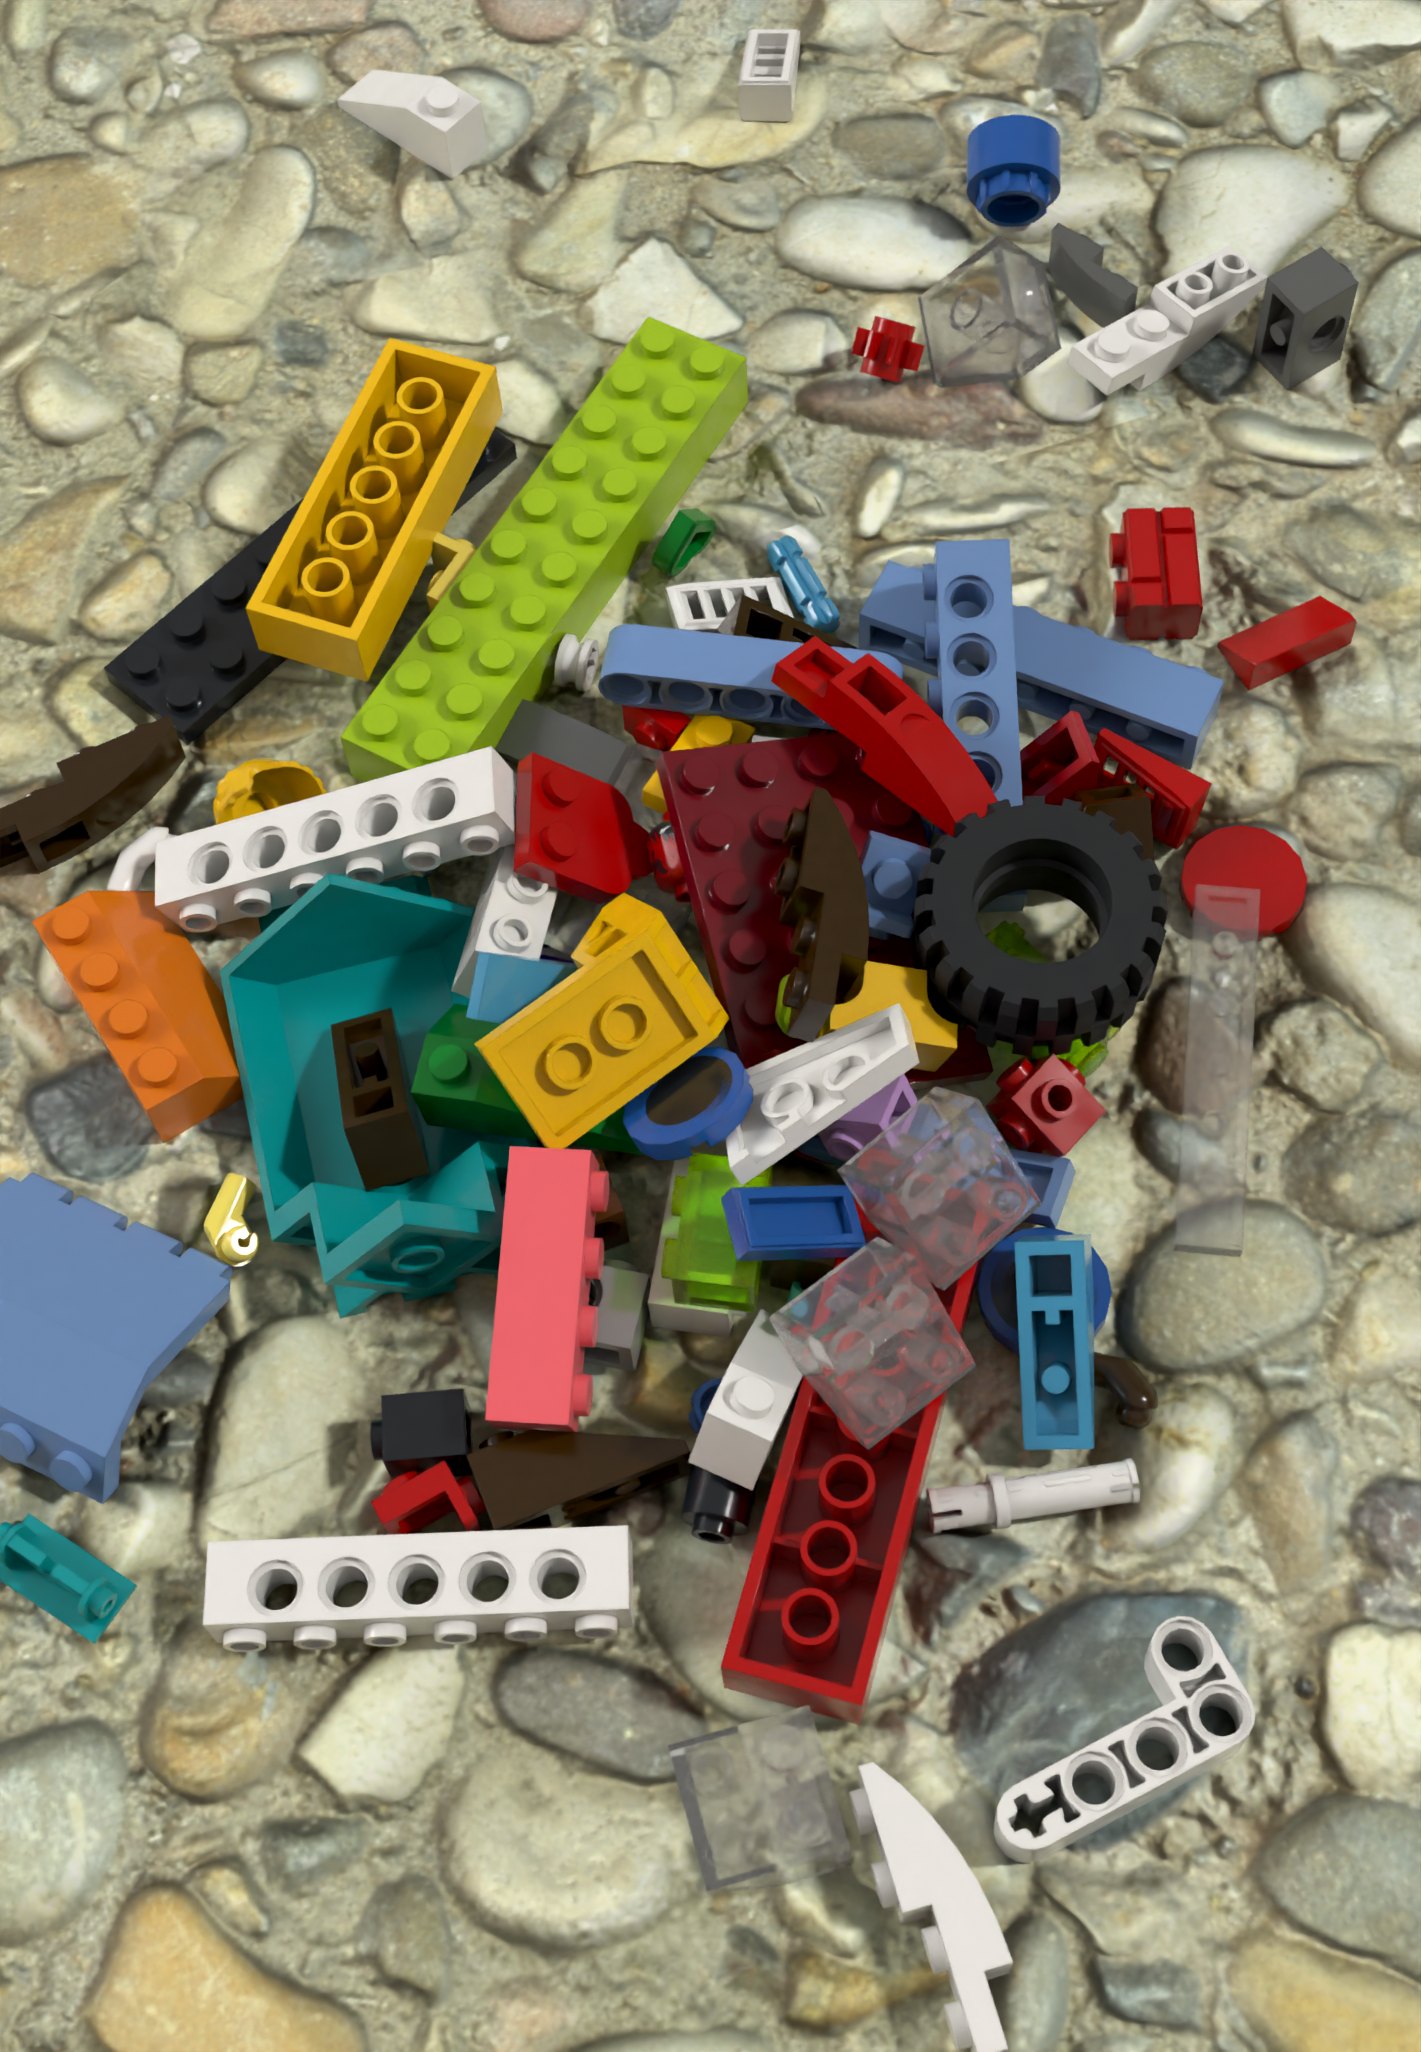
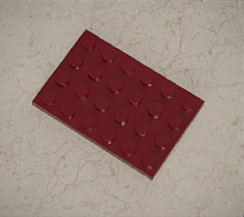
M841 733L661 752L655 763L714 993L729 1016V1020L724 1026L729 1051L738 1056L745 1070L808 1043V1041L787 1036L780 1029L775 1019L779 983L783 977L791 973L794 967L798 968L799 955L791 953V943L795 928L779 924L783 897L774 894L775 881L781 863L785 857L790 856L791 847L783 845L782 838L791 810L794 807L803 810L814 787H820L828 790L839 809L854 842L858 858L862 852L869 830L929 848L920 814L861 770L867 752ZM894 934L889 940L869 936L867 961L915 969L912 956L914 939L912 936L911 938H904ZM836 995L835 1004H844V997ZM929 1000L935 1012L945 1019L946 1002L934 1005ZM967 1025L963 1030H957V1049L935 1072L911 1068L904 1073L912 1090L985 1080L994 1070L987 1046L975 1041L976 1029Z

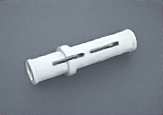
M1131 1458L1123 1459V1461L1011 1478H1004L1001 1472L986 1474V1481L937 1489L933 1487L926 1488V1502L931 1505V1508H927L933 1533L993 1523L997 1530L1010 1528L1011 1520L1123 1503H1139L1140 1490L1138 1487L1133 1488L1132 1485L1139 1483L1135 1464Z

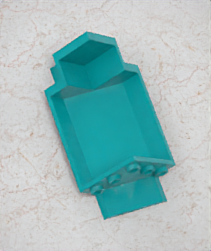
M327 873L294 904L271 910L269 914L260 917L261 934L245 946L237 956L219 971L272 1242L317 1247L323 1281L325 1285H333L340 1319L365 1313V1306L379 1296L399 1292L402 1293L404 1302H409L457 1290L455 1278L458 1276L482 1273L494 1275L495 1280L498 1279L510 1146L539 1148L537 1140L427 1125L416 1104L430 1173L415 1177L403 1185L384 1186L370 1191L365 1190L343 1128L331 1025L392 1008L412 1087L426 1033L454 1004L468 1005L470 999L452 992L451 989L476 908L454 903L444 898H432L428 878L416 875L372 884L351 879L346 875Z

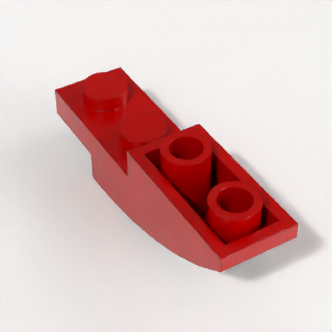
M814 636L776 663L771 682L867 752L861 770L945 833L954 837L956 822L969 813H977L981 819L986 816L987 805L998 802L984 775L942 719L902 679L870 653L865 654L852 663Z

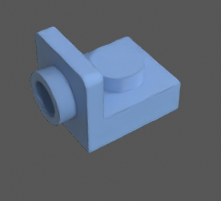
M869 830L859 857L868 899L869 936L882 940L891 939L893 934L904 938H911L914 929L911 914L916 899L917 881L922 866L930 863V848Z

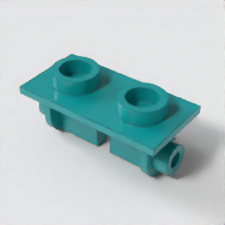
M28 1514L22 1523L14 1526L9 1522H4L0 1525V1581L93 1644H96L137 1588V1585L31 1514Z

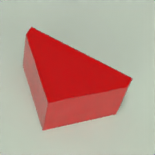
M1071 710L1020 750L1023 804L1025 796H1045V804L1062 806L1063 798L1070 799L1075 791L1095 789L1097 786L1100 762L1078 712Z

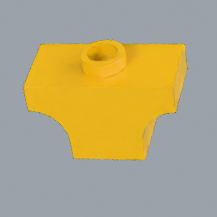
M867 961L846 997H844V1004H835L815 1039L900 1003L910 1021L920 1062L912 1069L935 1072L957 1049L958 1024L943 1019L932 1008L927 995L926 970Z

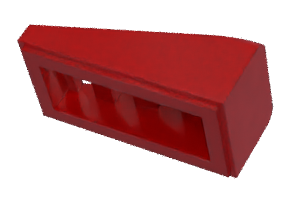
M1103 728L1098 733L1094 745V750L1100 762L1096 788L1131 784L1126 781L1128 772H1131L1137 777L1135 783H1138L1145 792L1147 787L1155 791V795L1146 792L1150 796L1153 836L1177 850L1195 830L1212 783ZM1109 756L1118 762L1115 774L1104 770Z

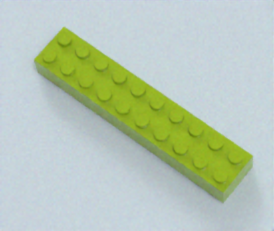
M649 316L646 318L340 736L353 777L363 782H368L492 746L495 749L521 700L525 699L538 703L554 680L557 652L563 637L566 634L576 635L578 642H581L747 405L748 381L747 360L745 356Z

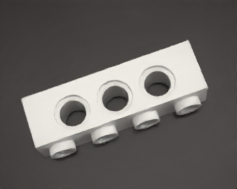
M515 843L499 847L492 853L451 989L452 992L470 998L479 951L539 959L558 889L549 886L547 883H541L513 872Z

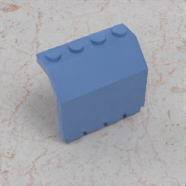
M30 1173L21 1182L9 1177L0 1185V1454L11 1462L21 1463L55 1480L60 1486L69 1491L79 1492L103 1504L119 1487L121 1440L146 1387L227 1303L231 1282L229 1280L232 1276L233 1267L193 1247L189 1248L180 1257L183 1249L182 1242L137 1221L133 1222L126 1229L128 1224L127 1216L84 1196H79L72 1202L73 1191L40 1175Z

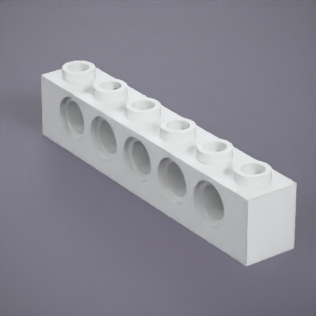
M490 746L156 842L155 907L186 933L207 932L219 924L244 917H262L269 914L271 910L292 905L327 873L346 875L351 879L379 884L384 879L412 871L433 870L441 863L470 855L482 856L491 854L499 847L515 843L517 774L495 749Z
M628 1525L208 1542L203 1626L217 1643H223L224 1649L235 1652L261 1651L266 1648V1641L293 1640V1645L298 1648L327 1649L336 1645L337 1638L363 1637L364 1643L367 1645L392 1647L405 1644L406 1636L434 1635L435 1641L445 1644H465L475 1641L477 1633L505 1632V1638L513 1641H537L547 1637V1630L575 1629V1635L582 1638H609L617 1635L618 1628L634 1627L633 1545ZM568 1573L579 1579L576 1590L566 1598L552 1599L543 1594L546 1582L554 1575ZM500 1576L509 1581L506 1592L495 1601L482 1602L473 1597L476 1586L487 1577ZM426 1578L438 1582V1589L435 1595L426 1603L413 1605L404 1601L408 1587L415 1581ZM354 1581L368 1584L367 1593L358 1604L352 1607H339L335 1605L337 1593L344 1585ZM283 1584L298 1586L296 1597L289 1606L280 1610L266 1608L267 1598L276 1587Z

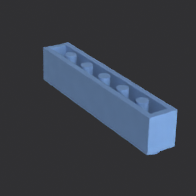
M888 560L859 613V648L889 654L901 664L938 677L937 658H926L925 621H935V600H923L922 569L913 566L907 567ZM969 601L959 602L952 607L956 614L965 618L976 617L983 612L977 604ZM1013 605L1018 707L1059 721L1071 710L1078 712L1087 732L1098 736V733L1103 728H1106L1173 764L1189 770L1192 769L1217 715L1224 680L1211 676L1201 668L1183 666L1155 656L1145 648L1127 646L1099 636L1089 628L1071 626L1043 616L1033 608ZM963 659L954 665L961 674L966 676H977L986 670L983 664L975 659Z

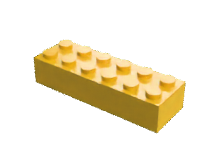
M393 338L388 339L246 606L259 650L368 682L434 550L433 540L437 532L442 534L503 412L496 366Z

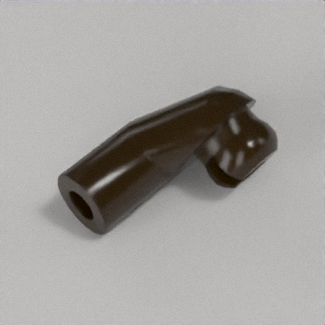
M1094 1352V1386L1108 1389L1118 1400L1115 1411L1117 1422L1135 1429L1147 1427L1151 1423L1152 1409L1158 1407L1157 1391L1131 1361Z

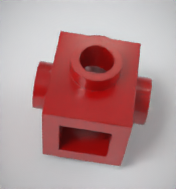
M1054 1053L1032 1061L1022 1057L1014 1062L997 1079L996 1084L1001 1090L986 1105L999 1120L997 1122L999 1131L1011 1144L1020 1149H1026L1028 1152L1056 1157L1065 1156L1106 1112L1105 1108L1084 1087L1086 1082L1081 1072L1070 1062L1057 1058Z

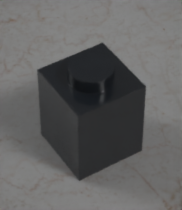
M463 1388L381 1396L382 1419L371 1421V1448L374 1461L383 1460L392 1480L412 1471L421 1474L444 1460L454 1477L474 1475L466 1456L473 1453L472 1411Z

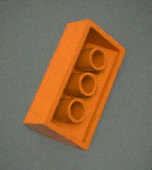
M86 891L32 921L52 960L163 1143L244 1098L225 998L181 928L155 907V891Z

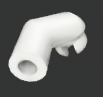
M151 827L120 852L105 891H138L146 870L155 861L156 842L177 835L168 833L169 829L167 827Z

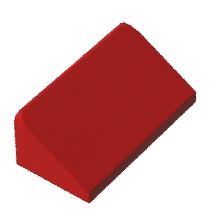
M1318 596L1219 641L1217 647L1249 691L1351 644L1357 621L1351 613L1322 596Z

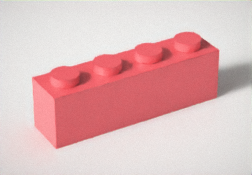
M510 1146L485 1421L496 1429L578 1432L579 1416L589 1417L593 1379L592 1375L583 1374L585 1347H595L598 1335V1307L588 1306L590 1279H601L604 1262L603 1239L594 1238L596 1212H606L609 1199L608 1171H599L600 1164L591 1150Z

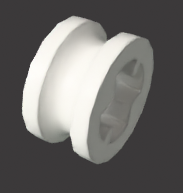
M566 634L563 637L555 662L554 681L556 685L566 687L569 682H573L576 684L577 690L588 691L593 682L598 663L599 644L597 640L587 638L584 643H579L576 635Z

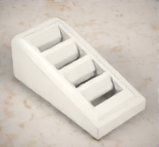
M751 29V31H748L738 82L740 118L743 121L786 122L791 120L795 102L801 41L800 30Z
M780 577L695 582L666 587L667 609L673 629L714 633L725 619V617L717 618L715 611L725 609L726 614H728L742 594L756 601L769 598L773 609L793 617ZM701 614L704 616V619H693V616Z

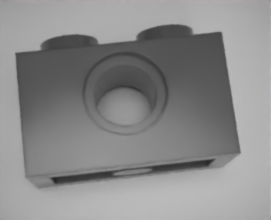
M1323 247L1314 250L1267 277L1252 356L1287 391L1341 359L1359 282L1344 264L1338 263Z

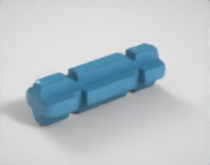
M785 535L779 540H773L767 546V551L769 552L767 559L775 573L782 575L780 578L782 585L799 614L806 615L803 621L825 633L835 632L840 626V613L830 598L824 597L827 591L808 559L801 557L803 551L796 539Z

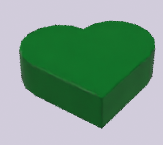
M699 509L679 510L653 555L652 565L668 577L681 573L691 559L700 554L711 541L716 529L715 521Z

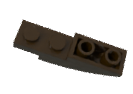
M170 716L152 723L140 724L129 733L100 745L79 750L73 756L56 763L64 782L49 788L37 789L29 793L25 798L0 808V868L30 856L40 874L95 845L126 823L150 802L170 780L186 758Z
M816 786L803 810L794 807L789 814L783 833L782 844L791 847L790 856L783 859L774 886V894L783 897L779 924L795 928L791 943V953L799 955L798 968L794 967L792 969L782 1000L783 1006L791 1008L787 1035L812 1043L834 1008L836 995L846 997L866 964L869 945L868 899L857 851L845 821L828 790Z

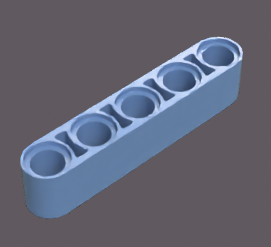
M623 624L615 627L609 633L598 688L606 699L616 704L836 730L771 682L776 663L804 643L638 624ZM830 646L852 663L865 654L870 653L900 679H903L904 671L902 664L889 654Z

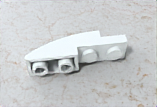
M1227 246L1155 285L1147 305L1073 344L1067 364L1106 395L1111 394L1128 383L1141 391L1172 371L1225 328L1266 286L1267 277L1269 276L1250 263L1245 256Z
M873 1762L859 1766L858 1782L860 1789L850 1791L849 1797L861 1836L872 1832L875 1835L882 1861L872 1863L870 1866L883 1909L896 1905L901 1925L930 1917L932 1926L921 1929V1934L934 1975L946 1971L955 2002L945 2004L944 2010L957 2051L970 2048L971 2052H1007L1008 2046L987 1980L1009 1974L1013 1961L999 1923L979 1882L944 1830L900 1783Z

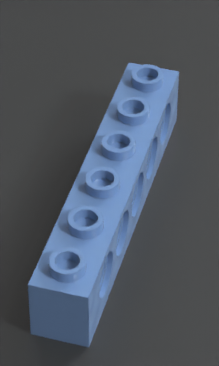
M1009 539L935 541L933 563L922 565L923 600H935V621H925L926 658H937L938 679L927 680V704L940 716L942 721L964 746L981 773L991 784V789L997 800L1008 799L1011 807L1023 805ZM969 601L977 604L983 612L976 617L965 618L956 614L952 607L959 602ZM963 659H975L982 663L986 670L977 676H966L961 674L954 665ZM974 716L982 719L989 729L980 735H968L961 731L956 723L962 718ZM933 824L934 835H947V833H945L943 830H941L939 827ZM1027 890L1014 891L1002 895L987 904L979 913L1023 911Z

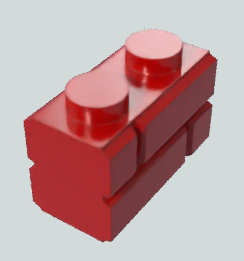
M1190 507L1162 508L1161 511H1156L1155 508H1128L1122 513L1120 533H1110L1109 565L1111 569L1121 568L1122 581H1114L1113 615L1114 617H1125L1126 637L1130 640H1157L1160 636H1164L1165 639H1193L1198 635L1203 610L1194 510L1192 511Z

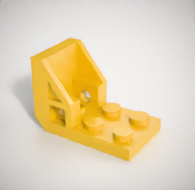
M622 893L602 908L571 955L572 960L578 967L577 971L475 1043V1046L545 1148H566L715 1040L729 1020L728 1014L662 912L626 893Z

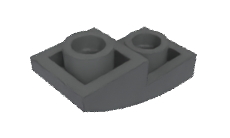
M1057 223L1052 229L1048 268L1064 294L1076 307L1102 328L1134 312L1138 286L1130 283L1120 274L1112 273L1102 267L1103 246L1095 243L1088 236L1079 234Z
M525 699L521 700L495 748V751L506 761L517 765L519 761L534 752L608 783L613 787L634 750L629 744L593 726Z

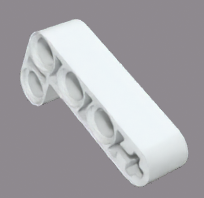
M1173 1617L1159 1625L1151 1639L1145 1655L1144 1669L1148 1681L1163 1705L1162 1707L1013 1785L1003 1794L997 1806L993 1834L997 1846L1005 1856L1022 1863H1033L1043 1860L1225 1762L1240 1751L1255 1723V1709L1249 1694L1213 1634L1202 1622L1192 1617ZM1172 1643L1183 1644L1189 1647L1196 1655L1198 1667L1190 1671H1178L1167 1664L1161 1649ZM1210 1706L1226 1710L1233 1717L1236 1725L1235 1733L1224 1737L1208 1732L1201 1723L1199 1711ZM1148 1739L1162 1742L1172 1753L1174 1759L1173 1766L1162 1771L1148 1768L1138 1758L1136 1745ZM1084 1773L1097 1774L1109 1785L1111 1798L1099 1805L1087 1804L1075 1794L1072 1780ZM1051 1789H1054L1060 1809L1048 1814L1043 1819L1038 1833L1039 1837L1034 1838L1027 1828L1015 1832L1012 1827L1015 1822L1017 1809L1022 1808L1028 1817L1039 1815L1050 1808L1054 1796ZM1064 1816H1065L1066 1819L1069 1821V1823H1066V1822H1065Z

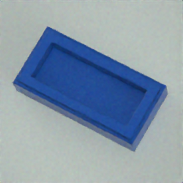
M850 1185L731 1188L721 1198L737 1261L856 1257L867 1247Z

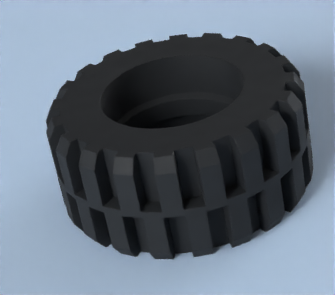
M1025 796L1023 805L1012 807L1009 800L1004 799L988 804L986 816L981 819L977 813H969L955 823L954 837L950 834L942 835L931 849L930 863L922 866L917 881L913 915L914 929L912 933V938L914 939L913 961L915 969L927 971V995L931 1003L940 1005L946 1002L944 1018L951 1023L958 1024L957 1030H963L967 1025L975 1028V1041L990 1048L995 1047L997 1040L1013 1044L1012 1054L1031 1056L1033 1046H1047L1049 1055L1053 1053L1055 1055L1070 1053L1074 1040L1080 1039L1084 1046L1089 1047L1105 1039L1109 1024L1113 1028H1121L1133 1016L1136 1003L1144 1001L1153 981L1166 934L1164 926L1168 915L1167 895L1159 890L1162 877L1155 861L1149 858L1141 861L1144 845L1132 832L1127 831L1121 836L1115 831L1117 820L1100 810L1097 811L1095 816H1091L1081 811L1082 803L1063 798L1062 806L1045 804V796ZM1020 890H1043L1065 897L1080 907L1094 924L1099 939L1086 952L1072 959L1056 963H1033L1008 955L996 947L980 929L976 916L991 901L1007 893Z

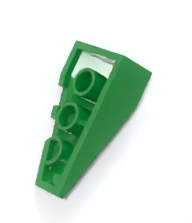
M454 1004L426 1033L411 1094L426 1124L541 1141L475 1046L477 1041L496 1029L501 1023L467 1018L468 1005ZM625 1105L570 1144L646 1155L640 1152L623 1123Z

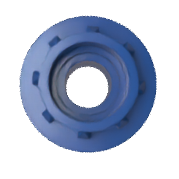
M1027 115L1000 116L987 120L974 128L967 139L966 192L970 202L987 221L1002 227L1026 226L1047 213V207L1058 198L1061 190L1060 135L1050 123Z

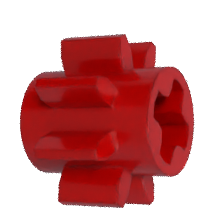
M875 316L871 330L858 327L851 354L864 357L860 372L898 383L901 382L904 369L918 372L925 345L912 342L916 327Z

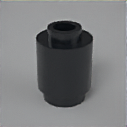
M692 1464L680 1516L681 1520L692 1526L691 1534L697 1539L715 1544H730L733 1536L744 1535L749 1531L759 1477L752 1491Z

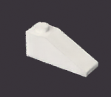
M373 69L337 99L339 108L452 180L488 150L481 101L443 77Z
M761 1308L734 1355L706 1412L688 1462L753 1491L801 1385L816 1332L792 1326L784 1318Z

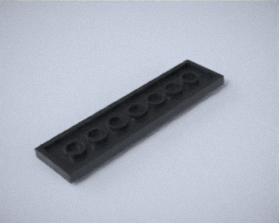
M493 430L451 516L517 459L515 443L497 430ZM303 499L104 667L108 680L153 718L160 720L170 716L179 739L187 746L288 659L258 649L246 606Z

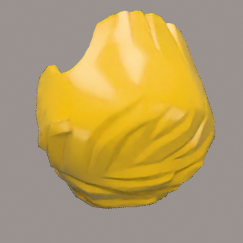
M270 758L248 760L235 769L228 771L226 776L219 781V785L216 787L217 794L213 801L216 825L326 794V789L323 788L322 781L314 776L313 770L307 766L300 765L299 762L279 761Z

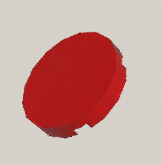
M1237 825L1216 829L1197 840L1184 859L1179 892L1182 902L1184 900L1186 907L1191 911L1190 917L1200 929L1220 940L1248 944L1260 942L1262 937L1270 936L1275 932L1278 935L1290 927L1301 911L1305 897L1307 877L1301 858L1286 840L1265 829Z

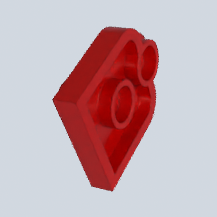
M534 752L518 762L513 872L541 883H547L551 887L596 904L609 902L626 891L632 880H641L653 872L646 843L649 833L640 824L633 821L631 807L618 789Z

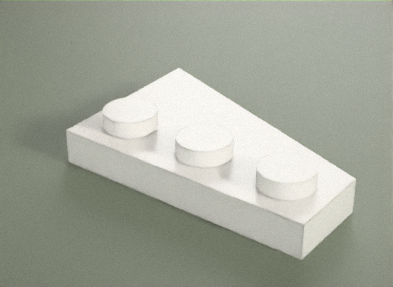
M900 1003L815 1039L813 1043H805L746 1069L750 1076L749 1083L753 1088V1102L742 1123L725 1139L729 1167L741 1186L920 1063L910 1021Z

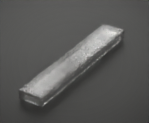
M1196 884L1194 892L1173 1251L1241 1257L1243 1252L1260 889Z

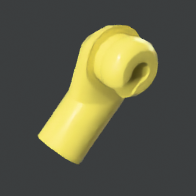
M235 1173L227 1174L204 1221V1231L220 1260L229 1265L244 1266L252 1261L259 1248V1237L256 1232L252 1233L243 1216L257 1187L248 1178Z

